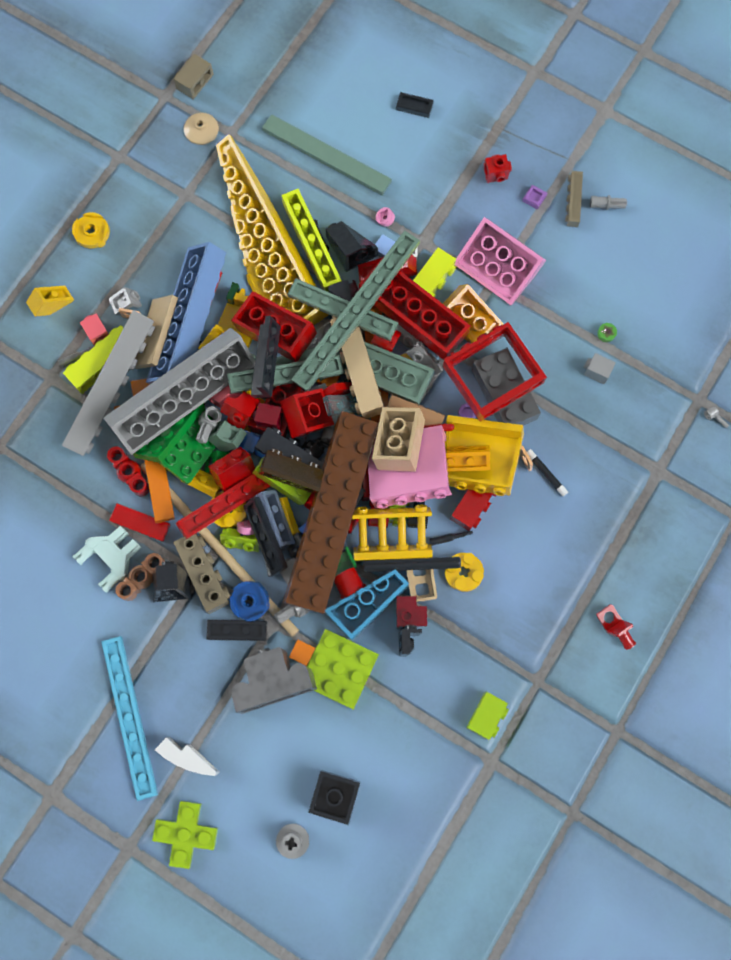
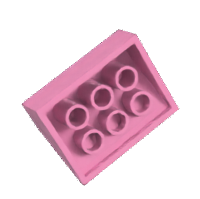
M484 217L456 258L455 266L512 305L546 262V259Z

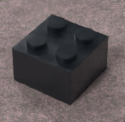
M321 770L308 813L349 825L360 781Z

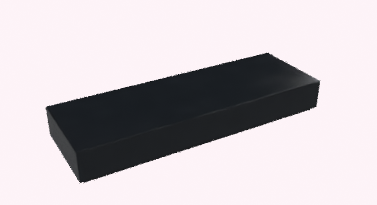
M207 620L206 640L267 641V621Z

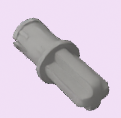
M610 195L607 197L591 196L590 208H606V210H609V208L625 209L627 206V199L610 198Z

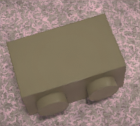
M194 54L186 61L185 66L176 73L174 77L176 89L194 100L214 75L212 65Z

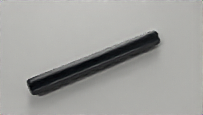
M460 557L365 560L363 562L365 572L393 571L395 569L403 571L461 568Z

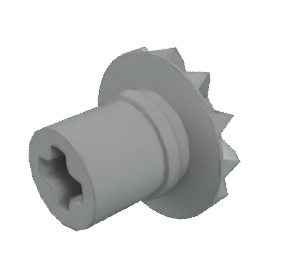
M298 824L284 826L278 832L276 838L277 849L286 858L296 859L301 857L309 846V835L305 828Z

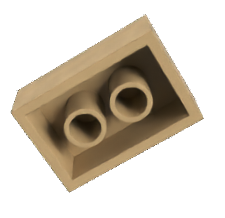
M382 407L372 460L378 470L416 472L425 424L420 408Z

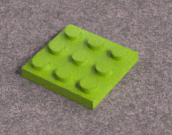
M325 629L308 664V667L313 672L317 690L314 691L354 710L379 654Z

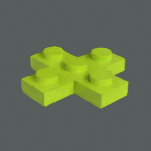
M180 801L177 821L156 819L152 841L172 844L169 866L190 869L194 848L215 849L218 828L198 825L202 803Z

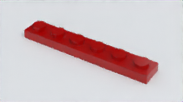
M253 474L180 519L175 524L187 540L269 488L270 485Z

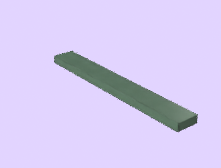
M272 114L262 127L263 131L382 196L391 184V178Z

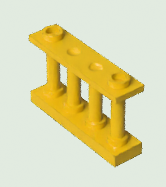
M416 505L415 508L387 509L357 507L352 519H358L359 545L354 547V561L433 558L431 544L426 543L425 516H432L431 508L427 507V505ZM398 517V544L389 546L386 540V518ZM406 517H417L418 543L416 545H408L406 543ZM367 518H378L379 544L377 546L367 545Z

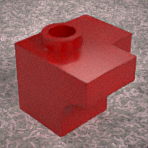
M243 391L237 398L227 397L220 412L228 416V423L244 430L260 400L253 398L250 394Z

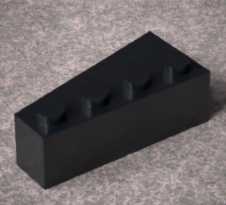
M174 561L162 562V565L155 567L152 582L153 603L192 599L191 579L184 569L178 564H174Z

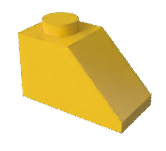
M66 286L34 288L26 303L33 315L37 317L55 313L72 303L74 298Z

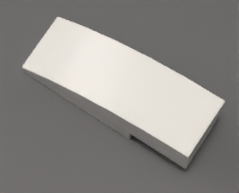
M166 737L155 749L165 759L188 771L216 776L220 772L192 745H186L182 749L171 737Z

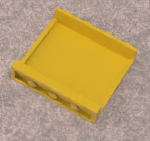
M447 415L446 424L452 423L455 428L453 431H446L445 447L490 445V470L448 472L449 486L459 490L470 489L478 493L489 492L497 496H510L524 437L523 425L489 420L480 422L474 418Z

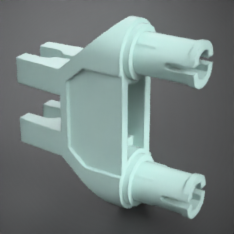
M121 526L109 536L86 539V545L73 555V558L82 565L93 553H97L111 568V573L98 583L106 593L117 582L124 581L125 577L128 576L130 558L141 548L133 539L122 549L118 546L129 535Z

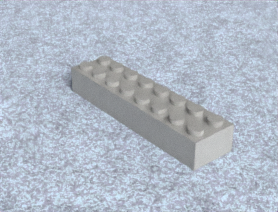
M229 328L106 415L104 420L132 455L229 385L227 373L250 370L255 366V360L241 336L232 328Z

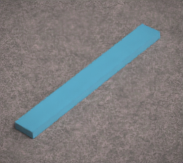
M119 636L101 641L136 799L139 801L156 796L158 791L123 638Z

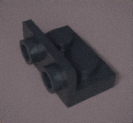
M407 625L399 631V657L408 656L414 650V638H410V636L422 634V629H417V625Z

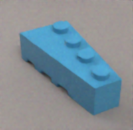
M395 569L327 608L325 614L353 641L397 596L408 588L409 583Z

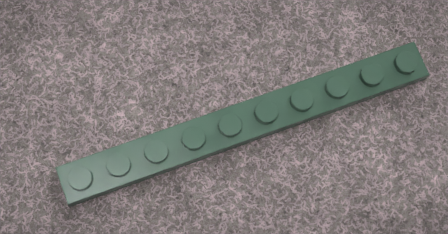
M403 231L291 379L293 383L306 392L311 389L420 244L419 239L407 231Z

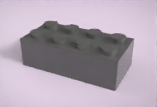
M508 347L473 362L471 370L488 404L525 382ZM531 392L494 413L497 422L524 426L537 420L541 412Z

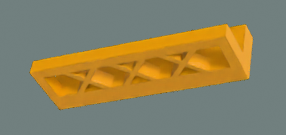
M490 445L445 447L448 472L490 470Z

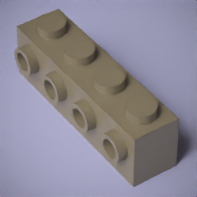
M195 534L187 540L185 537L174 541L173 543L205 611L211 614L229 605L231 595L227 587L223 588L220 583L223 580L219 570H214L212 566L214 560L210 552L206 553L204 549L206 543L202 535L198 536Z

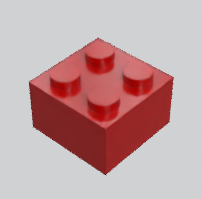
M323 388L295 394L280 401L292 438L335 425Z

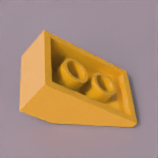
M468 284L459 285L443 303L471 325L469 334L465 338L470 343L477 341L476 339L481 334L492 332L495 326L503 325V322Z

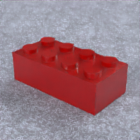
M252 291L232 318V323L239 332L258 342L260 325H264L265 316H271L281 326L277 353L293 362H297L317 334L312 322Z

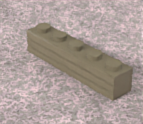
M572 171L568 175L569 185L567 192H569V195H567L566 202H568L566 212L568 214L565 217L568 227H578L580 223L583 172Z

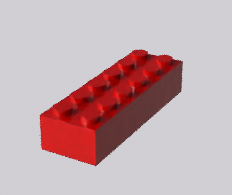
M381 260L359 283V289L366 282V280L369 278V276L372 274V272L375 270V268L378 266ZM401 271L397 273L374 304V306L393 321L398 322V325L443 360L460 345L470 331L471 325Z

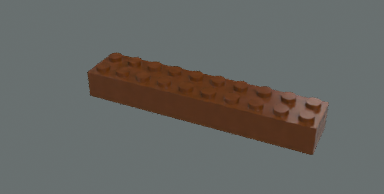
M344 411L338 415L322 468L324 473L321 489L314 495L283 603L321 614L325 613L377 434L378 422Z

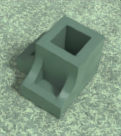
M224 420L217 423L215 430H211L208 440L220 451H232L239 447L247 433L242 428L239 429L234 425L232 426Z

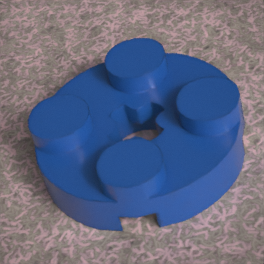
M245 581L233 589L232 596H230V607L237 617H241L245 621H254L261 618L269 610V595L260 582ZM247 596L253 598L254 602L252 606L250 604H246V600L248 599Z

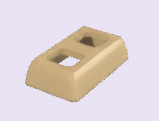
M433 569L426 570V574L423 576H414L413 570H407L410 596H417V602L437 599ZM426 583L429 594L418 596L415 586Z

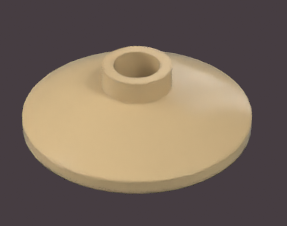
M196 113L190 116L184 124L186 138L197 145L212 142L219 132L217 120L207 113Z

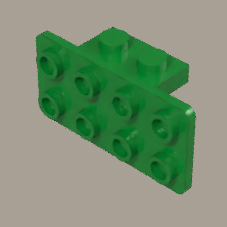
M207 415L208 418L213 421L212 417L210 415ZM199 416L166 459L159 463L185 484H189L216 448L209 440L205 444L199 443L196 440L200 429Z

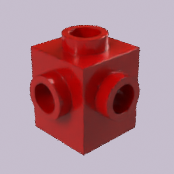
M496 154L485 158L483 169L487 183L503 182L508 179L509 173L512 171L511 161H508L506 154Z

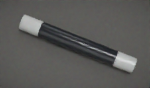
M530 449L527 454L531 461L561 496L564 497L568 493L566 488Z

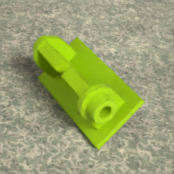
M228 527L223 529L222 534L220 533L221 544L226 548L259 552V544L255 534L240 536L241 534L237 532V529Z

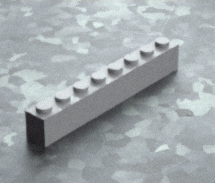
M135 310L132 311L62 446L82 456L85 453H90L94 446L91 443L94 436L98 437L103 429L100 426L101 422L112 411L109 409L111 403L116 404L120 393H118L120 386L125 387L129 379L126 376L129 369L133 370L138 362L135 359L138 352L142 354L147 345L144 343L146 337H151L155 330V327L152 326L153 320Z

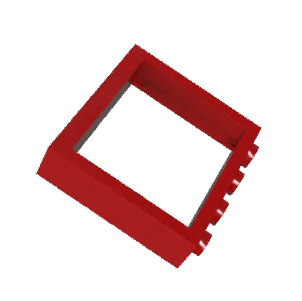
M509 322L504 325L495 326L492 332L488 334H481L476 339L477 341L466 343L461 347L460 351L456 353L451 352L449 356L445 357L443 362V368L480 422L541 386L547 378ZM505 337L532 378L481 408L453 366L500 338Z

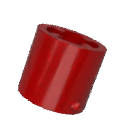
M396 330L391 341L374 335L371 343L392 352L402 332Z
M354 567L345 570L334 579V584L341 595V599L347 598L366 587V584H363Z

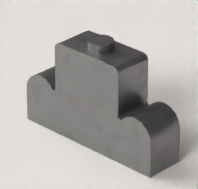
M280 647L272 650L266 648L258 651L257 655L244 659L249 684L244 682L237 683L232 689V699L236 713L244 714L317 690L313 672L308 666L297 663L291 667L286 650Z

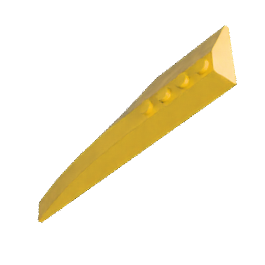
M229 134L216 145L220 165L224 170V182L227 183L228 187L227 195L231 200L232 206L230 208L236 233L240 239L239 247L244 256L242 260L248 273L246 275L247 281L252 291L316 325L329 314L288 297V292L296 278L315 287L316 285L264 188Z

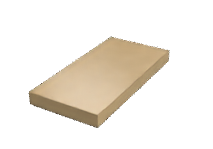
M169 295L152 299L147 317L154 321L152 326L155 327V330L151 337H146L144 343L147 345L142 354L138 352L135 358L138 360L135 366L136 369L158 365L178 297Z

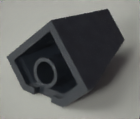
M344 222L332 223L326 228V238L346 272L378 257V247Z

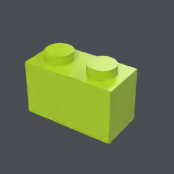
M487 691L484 692L466 728L487 740H490L491 737L495 738L500 728L497 726L500 719L504 720L509 711L506 708L508 703Z

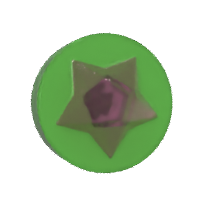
M611 323L602 324L597 331L598 338L603 342L613 341L617 335L616 327Z

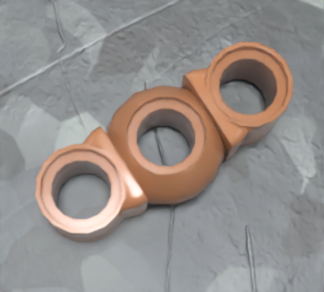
M157 553L149 554L145 561L141 562L142 565L132 568L129 578L125 577L124 581L116 586L117 596L125 601L135 599L137 594L142 592V589H146L153 582L155 568L151 566L152 561L159 559V565H162V562H165L164 558ZM140 573H145V579L138 582L137 576ZM130 586L131 591L129 595L124 596V588Z

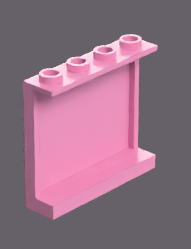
M442 425L423 429L416 472L378 470L372 460L375 446L374 441L368 461L370 500L375 508L384 509L392 505H406L415 501L424 502L427 499L433 498L443 499L446 496L452 495L449 488L445 451L446 434Z

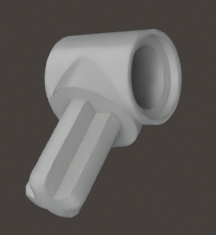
M210 406L199 416L200 429L196 436V440L199 443H207L211 430H215L217 423L221 420L222 414L217 407ZM207 415H210L213 421L210 420Z
M287 604L288 606L275 613L274 616L276 621L281 624L293 616L300 618L311 610Z

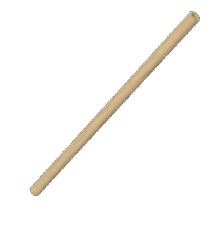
M144 462L140 468L147 475ZM169 486L172 504L184 517L192 513L189 507ZM207 527L198 532L242 582L254 581ZM269 597L270 608L268 611L275 618L274 614L281 609ZM290 619L281 623L282 627L291 637L299 632V629Z

